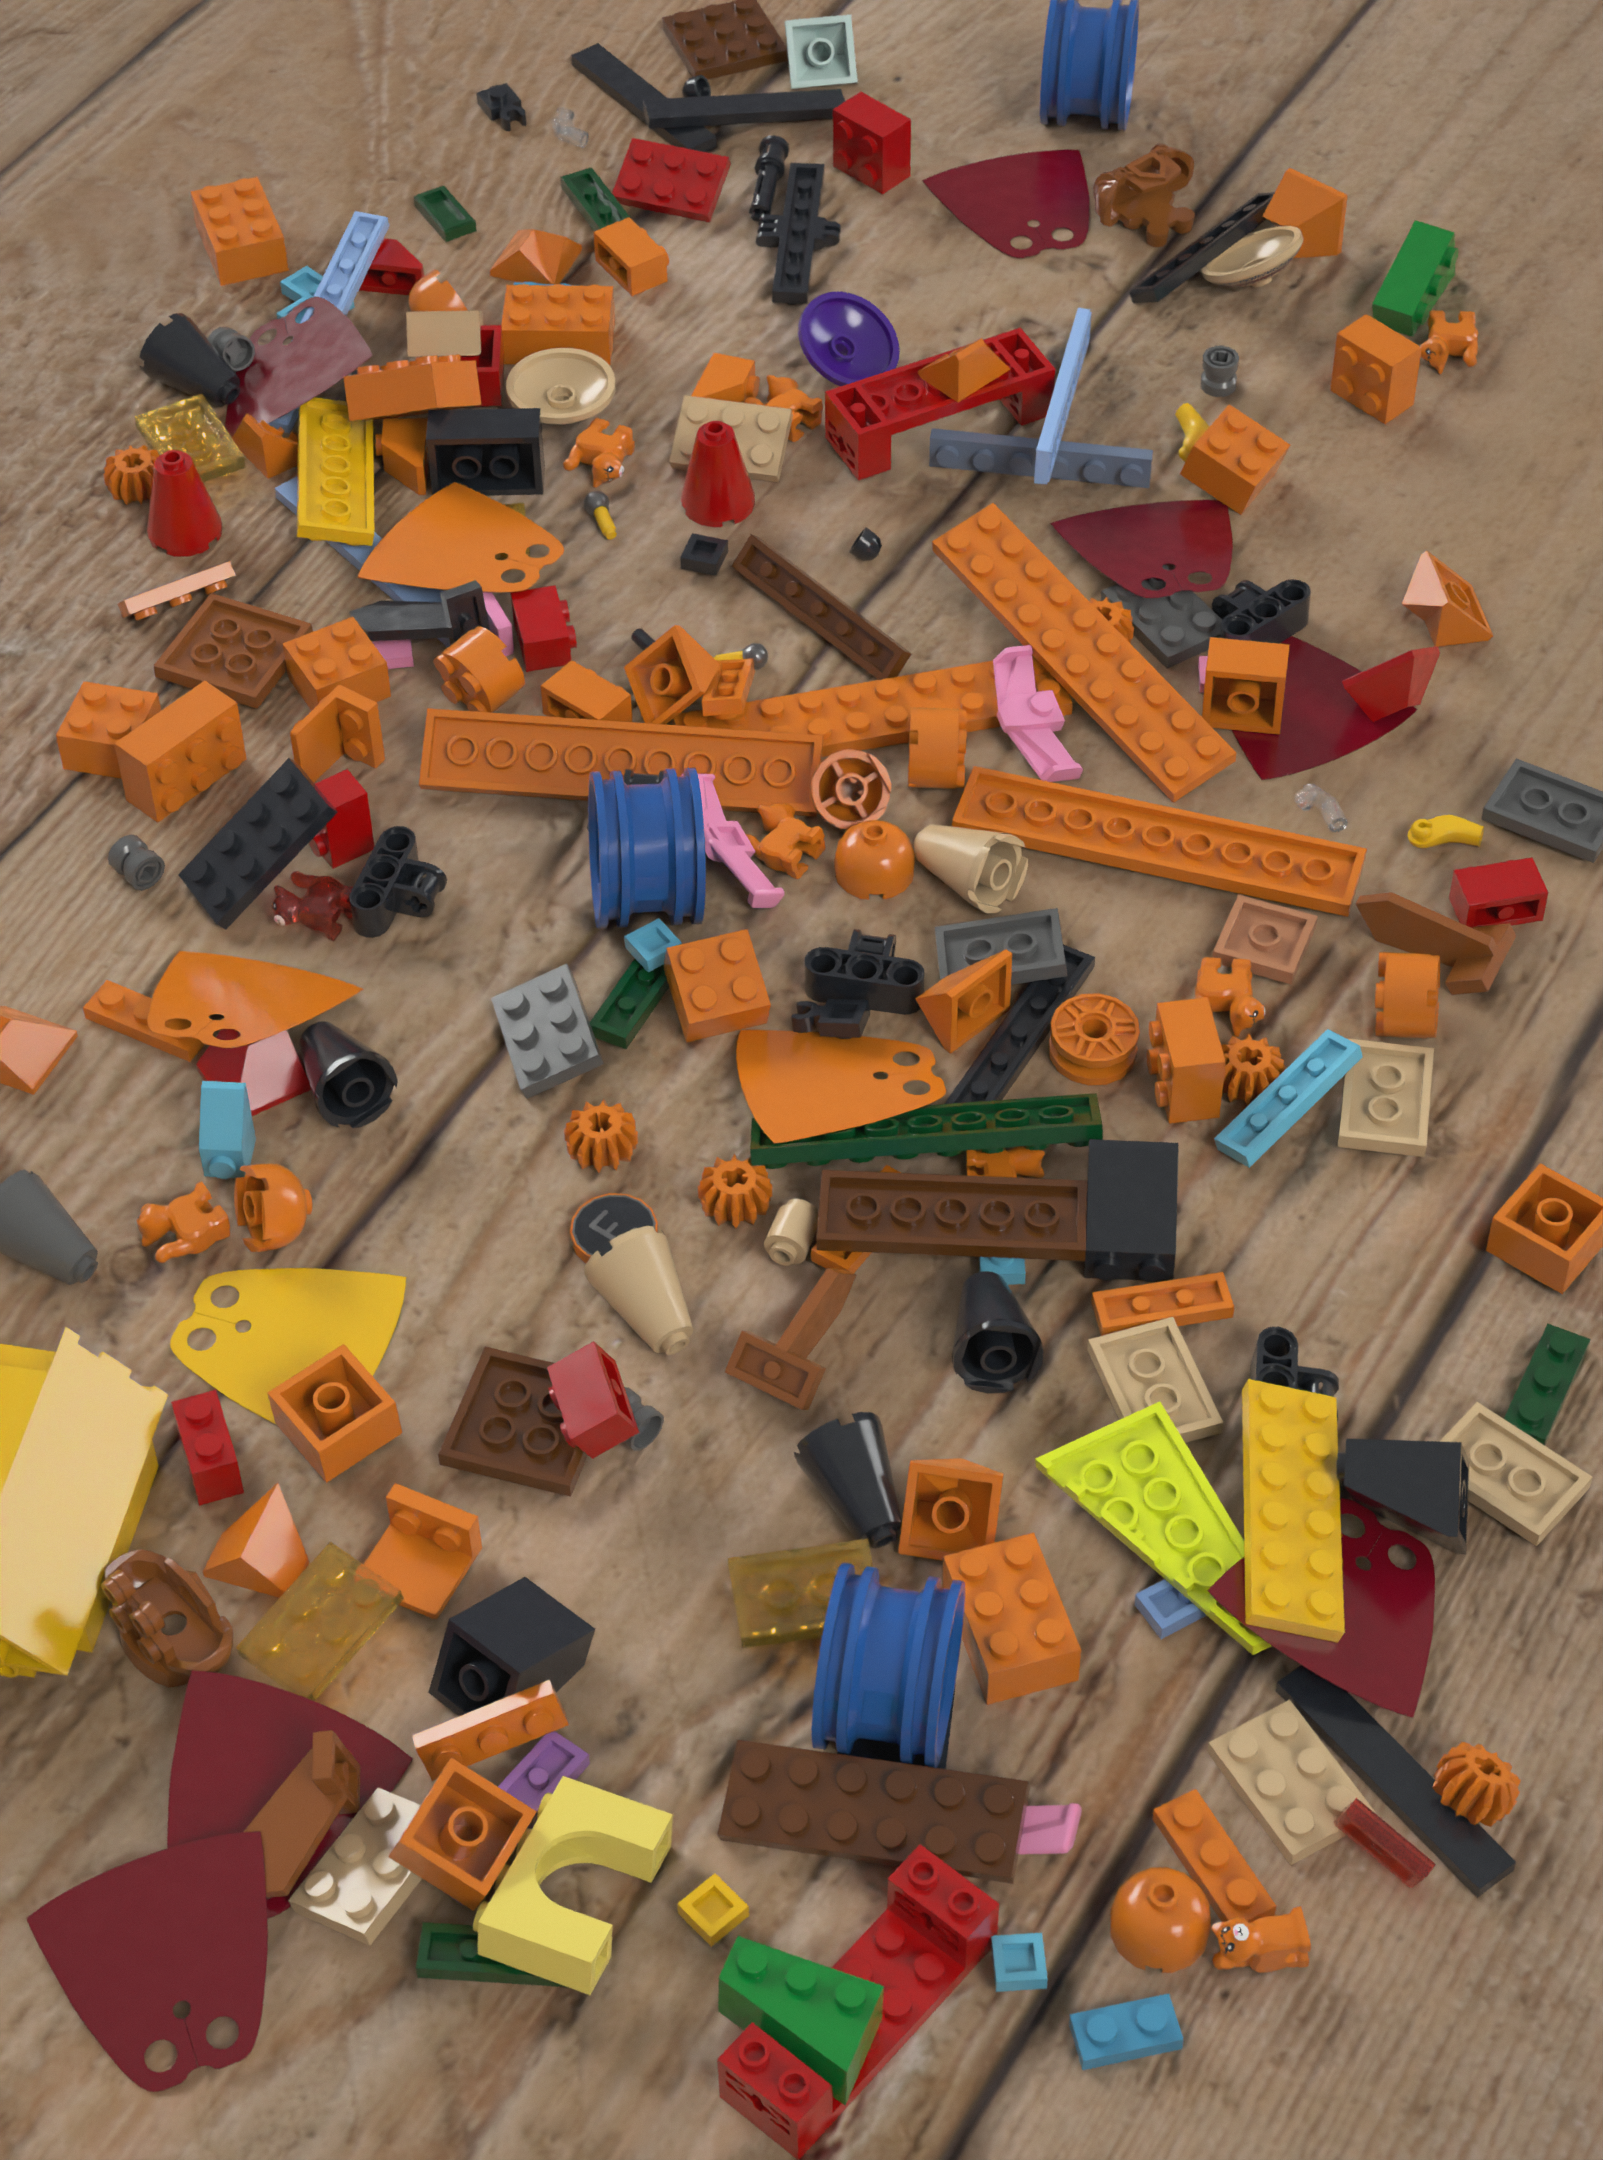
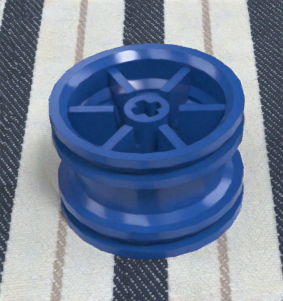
M1079 0L1050 1L1041 74V124L1048 125L1050 118H1057L1058 126H1065L1067 117L1073 114L1099 117L1101 128L1109 130L1110 123H1117L1119 131H1126L1136 63L1139 0H1130L1129 5L1122 4V0H1113L1110 8L1081 6Z
M675 768L664 769L663 779L659 784L627 785L623 781L621 771H611L610 778L603 780L600 771L590 772L588 785V837L591 890L596 927L598 929L607 928L608 920H616L617 927L619 928L627 927L629 916L632 913L665 911L668 914L671 925H681L683 917L689 916L691 924H702L705 910L706 861L702 798L696 768H685L684 774L681 777H677Z
M841 1563L829 1599L817 1665L811 1728L813 1748L826 1750L829 1741H835L837 1752L850 1754L854 1742L858 1738L897 1744L900 1748V1758L903 1763L913 1764L916 1755L925 1756V1766L938 1767L947 1732L960 1656L966 1590L964 1581L953 1580L950 1589L941 1588V1579L939 1577L929 1576L922 1591H910L881 1586L879 1583V1572L875 1567L866 1566L862 1575H856L853 1564Z

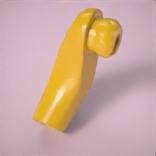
M1189 403L1181 405L1175 413L1185 434L1183 446L1178 450V455L1184 462H1186L1193 445L1209 428L1206 421Z
M1440 815L1429 820L1418 819L1414 821L1407 837L1411 845L1421 849L1444 843H1462L1479 847L1483 838L1484 826L1458 816Z

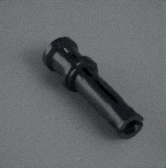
M770 135L763 138L760 142L759 153L761 156H759L755 163V172L758 177L749 209V215L752 214L751 218L756 222H759L761 215H771L777 181L783 177L785 172L784 160L788 157L790 148L787 141L780 136Z

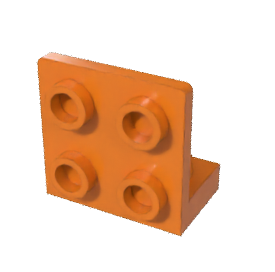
M340 684L328 696L323 697L303 720L298 721L290 732L294 761L299 764L313 783L343 754H347L353 760L361 761L375 769L385 760L378 703Z
M395 1483L386 1496L390 1525L356 1575L355 1585L361 1590L429 1618L437 1619L482 1549L478 1516Z

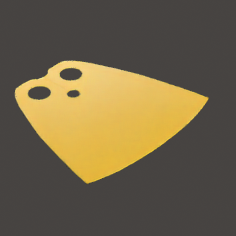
M317 1268L248 1269L218 1273L204 1279L193 1297L195 1310L188 1319L178 1324L170 1339V1348L188 1369L242 1407L275 1424L267 1392L342 1344H345L372 1376L374 1375L387 1350L398 1322L404 1300L406 1277ZM221 1286H232L239 1292V1299L231 1307L219 1308L211 1302L213 1291ZM247 1320L251 1323L250 1330L244 1333L238 1332L235 1328L236 1324L239 1321ZM199 1328L212 1330L216 1335L215 1343L212 1347L203 1351L190 1348L187 1339L192 1331Z

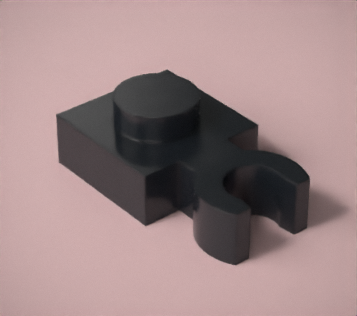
M507 83L494 85L489 89L476 92L477 104L491 121L501 118V127L505 131H511V121H518L522 126L527 125L526 111L521 106V99Z
M827 999L825 1006L817 1005L811 1001H800L796 1005L798 1014H792L791 1020L794 1032L806 1033L819 1029L820 1036L836 1037L839 1039L861 1038L870 1016L869 1000Z

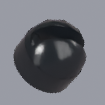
M698 75L687 79L682 88L683 97L711 96L710 84L706 77Z
M865 527L854 541L849 553L864 561L873 560L881 550V540L873 531Z

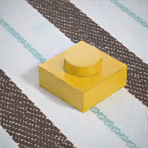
M716 1873L677 1903L678 1914L711 1947L749 1917V1906Z

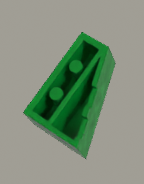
M1414 221L1372 303L1374 319L1396 332L1411 337L1414 336L1420 325L1425 324L1429 312L1455 276V263L1459 254V249L1455 248V232L1420 221Z
M737 1936L718 1977V2012L742 2030H745L753 2022L831 2084L832 2096L843 2105H846L882 2020L884 1986Z

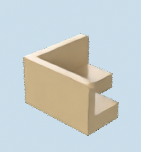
M483 311L406 312L408 357L460 354V356H477L481 354L480 326L483 325Z

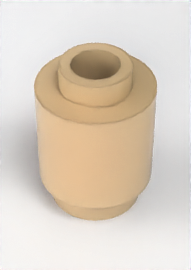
M791 1199L779 1208L764 1241V1248L773 1261L780 1265L789 1266L800 1264L805 1260L817 1233L818 1210L811 1203L802 1199Z

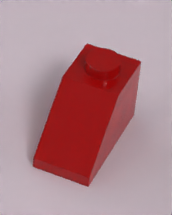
M383 238L359 291L409 296L413 286L424 276L423 264L397 239Z

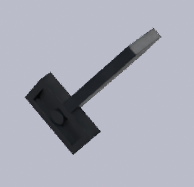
M476 580L441 592L442 602L381 600L350 611V617L355 618L371 641L449 638L451 646L465 633L478 626L490 631L482 587Z

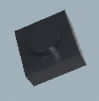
M692 533L680 557L681 569L717 576L728 553V540Z

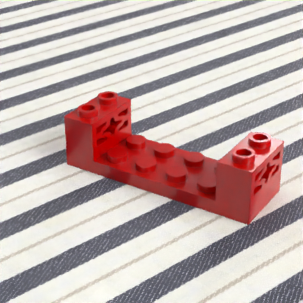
M1020 327L983 340L1010 370L960 402H956L923 380L918 371L946 354L951 356L950 353L956 349L825 391V438L859 481L891 470V435L1000 399L1021 426L1046 418L1055 387L1056 369Z
M920 1844L888 1877L887 1909L832 1967L833 1969L884 1986L882 2020L846 2105H843L832 2096L831 2084L753 2022L717 2059L719 2097L795 2159L799 2160L991 1950V1936L998 1935L999 1903Z

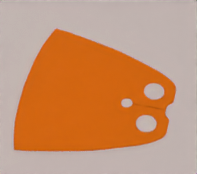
M454 482L427 498L400 520L370 553L357 578L449 590L476 580L481 585L483 592H517L533 586L540 578L539 571L541 568L555 563L563 555L564 547L551 533L517 511L471 488ZM532 545H545L550 549L549 554L541 558H532L526 554V549ZM505 553L508 555V558L497 560L495 555ZM517 569L525 573V578L517 583H507L501 579V575L505 571Z
M179 951L154 991L147 1022L150 1031L159 1035L173 1038L191 1037L200 1040L206 1045L235 1048L255 1043L300 1025L346 1001L364 989L329 976L289 966L220 954ZM214 1014L223 1015L224 1018L221 1020H212L209 1018V1016ZM172 1019H185L192 1023L191 1027L184 1030H172L165 1027L164 1024ZM221 1029H233L240 1032L241 1035L234 1040H220L215 1038L213 1033Z
M740 1030L738 1036L736 1061L740 1084L756 1122L774 1144L874 1123L929 1105L946 1094L943 1080L935 1076L931 1070L932 1066L936 1063L932 1051L918 1044L867 1036L839 1039L836 1037L820 1036L819 1032L798 1033L780 1030ZM900 1052H911L918 1055L920 1061L912 1066H902L893 1061V1056ZM884 1072L888 1074V1077L880 1080L874 1078L873 1074ZM909 1081H923L929 1084L930 1091L922 1095H913L905 1092L903 1086Z

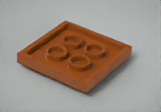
M210 593L153 665L155 677L192 689L203 681H207L237 703L258 709L287 671L283 643L313 632L312 624Z

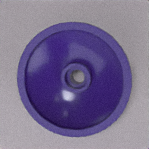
M828 292L814 298L800 316L798 338L801 349L812 367L832 383L844 386L896 368L900 353L896 332L882 311L868 300L847 292Z

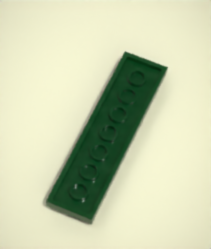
M1097 1093L926 1105L874 1123L774 1144L768 1138L755 1118H752L751 1164L752 1166L762 1165L766 1169H779L785 1167L788 1163L805 1162L810 1166H822L830 1163L831 1160L849 1159L851 1162L865 1163L880 1156H893L895 1159L907 1160L915 1158L918 1154L936 1153L939 1156L950 1157L959 1155L964 1150L980 1149L984 1153H999L1004 1151L1006 1147L1024 1146L1028 1150H1042L1048 1148L1050 1144L1067 1143L1073 1147L1089 1146V1139L1103 1140V1126Z

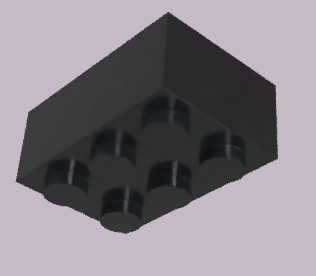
M540 408L428 410L426 442L432 495L454 482L471 488L485 496L544 495L545 460Z

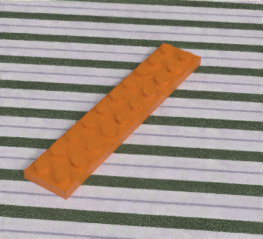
M991 503L932 541L933 552L1023 646H1032V655L1173 803L1236 761V752L994 503Z
M1032 655L1036 692L1052 690L1062 715H1072L1073 703L1069 693ZM993 661L746 702L743 714H738L731 719L720 720L714 718V715L703 716V710L680 713L673 718V725L823 735L822 757L845 749L861 751L908 743L910 708L966 710L967 732L1001 727L997 717L998 703Z
M427 708L419 786L421 789L588 801L590 772L600 771L603 780L610 778L611 771H621L624 781L626 769H633L634 773L659 774L661 770L675 768L677 777H681L685 768H696L698 774L715 775L713 784L722 810L759 813L758 806L760 805L769 807L773 804L788 803L795 809V815L817 817V812L810 797L811 778L817 766L822 762L824 738L823 735Z
M973 766L952 819V827L1008 833L1022 840L1026 848L1346 917L1349 916L1367 852V848L977 766Z

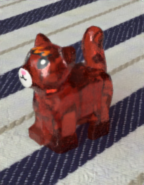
M300 871L292 872L290 879L293 884L299 888L307 889L305 895L301 898L279 885L274 886L275 898L272 902V911L274 913V920L279 925L287 926L293 923H302L310 929L324 932L328 940L335 941L342 932L343 925L336 922L341 912L347 918L352 919L349 896L353 887L343 885L331 876L307 875Z

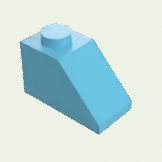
M202 1081L199 1153L204 1176L220 1179L245 1177V1172L239 1169L244 1165L251 1164L256 1142L246 1083Z

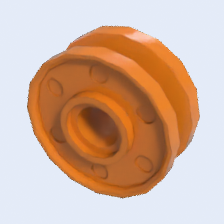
M1094 993L1081 994L1067 999L1055 1010L1050 1024L1051 1036L1048 1048L1050 1060L1059 1073L1071 1081L1092 1086L1107 1085L1118 1081L1132 1070L1137 1058V1043L1139 1041L1140 1029L1138 1018L1128 1005L1115 997Z

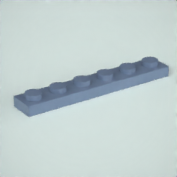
M932 428L929 466L1034 477L1036 449L1039 439ZM1061 441L1051 478L1150 488L1153 450Z

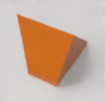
M980 338L972 344L969 343L961 349L951 352V356L946 354L918 371L923 380L956 402H960L1010 369Z
M245 415L230 441L267 479L298 466L297 433L291 432L288 438H284L282 435L285 431L282 427L276 429L264 420H261L259 423L252 415Z
M276 1483L221 1534L203 1570L204 1577L291 1601L309 1565V1559L279 1483Z

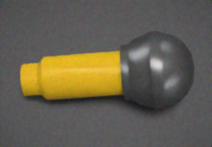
M601 491L588 493L584 499L586 512L596 519L602 534L608 540L614 539L617 533L616 526L609 514V498Z
M751 643L742 651L719 654L713 658L716 661L753 658L754 669L759 670L766 665L768 652L763 645Z

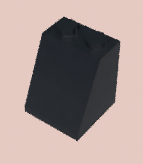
M1089 1139L1084 1278H1096L1105 1281L1114 1279L1143 1280L1146 1282L1173 1280L1176 1258L1178 1143Z
M1346 1438V1452H1338L1337 1480L1342 1481L1343 1490L1348 1491L1353 1501L1456 1554H1466L1470 1461L1461 1442Z
M523 1577L448 1620L428 1693L458 1716L547 1680H550L557 1693L585 1665L595 1628L528 1578Z

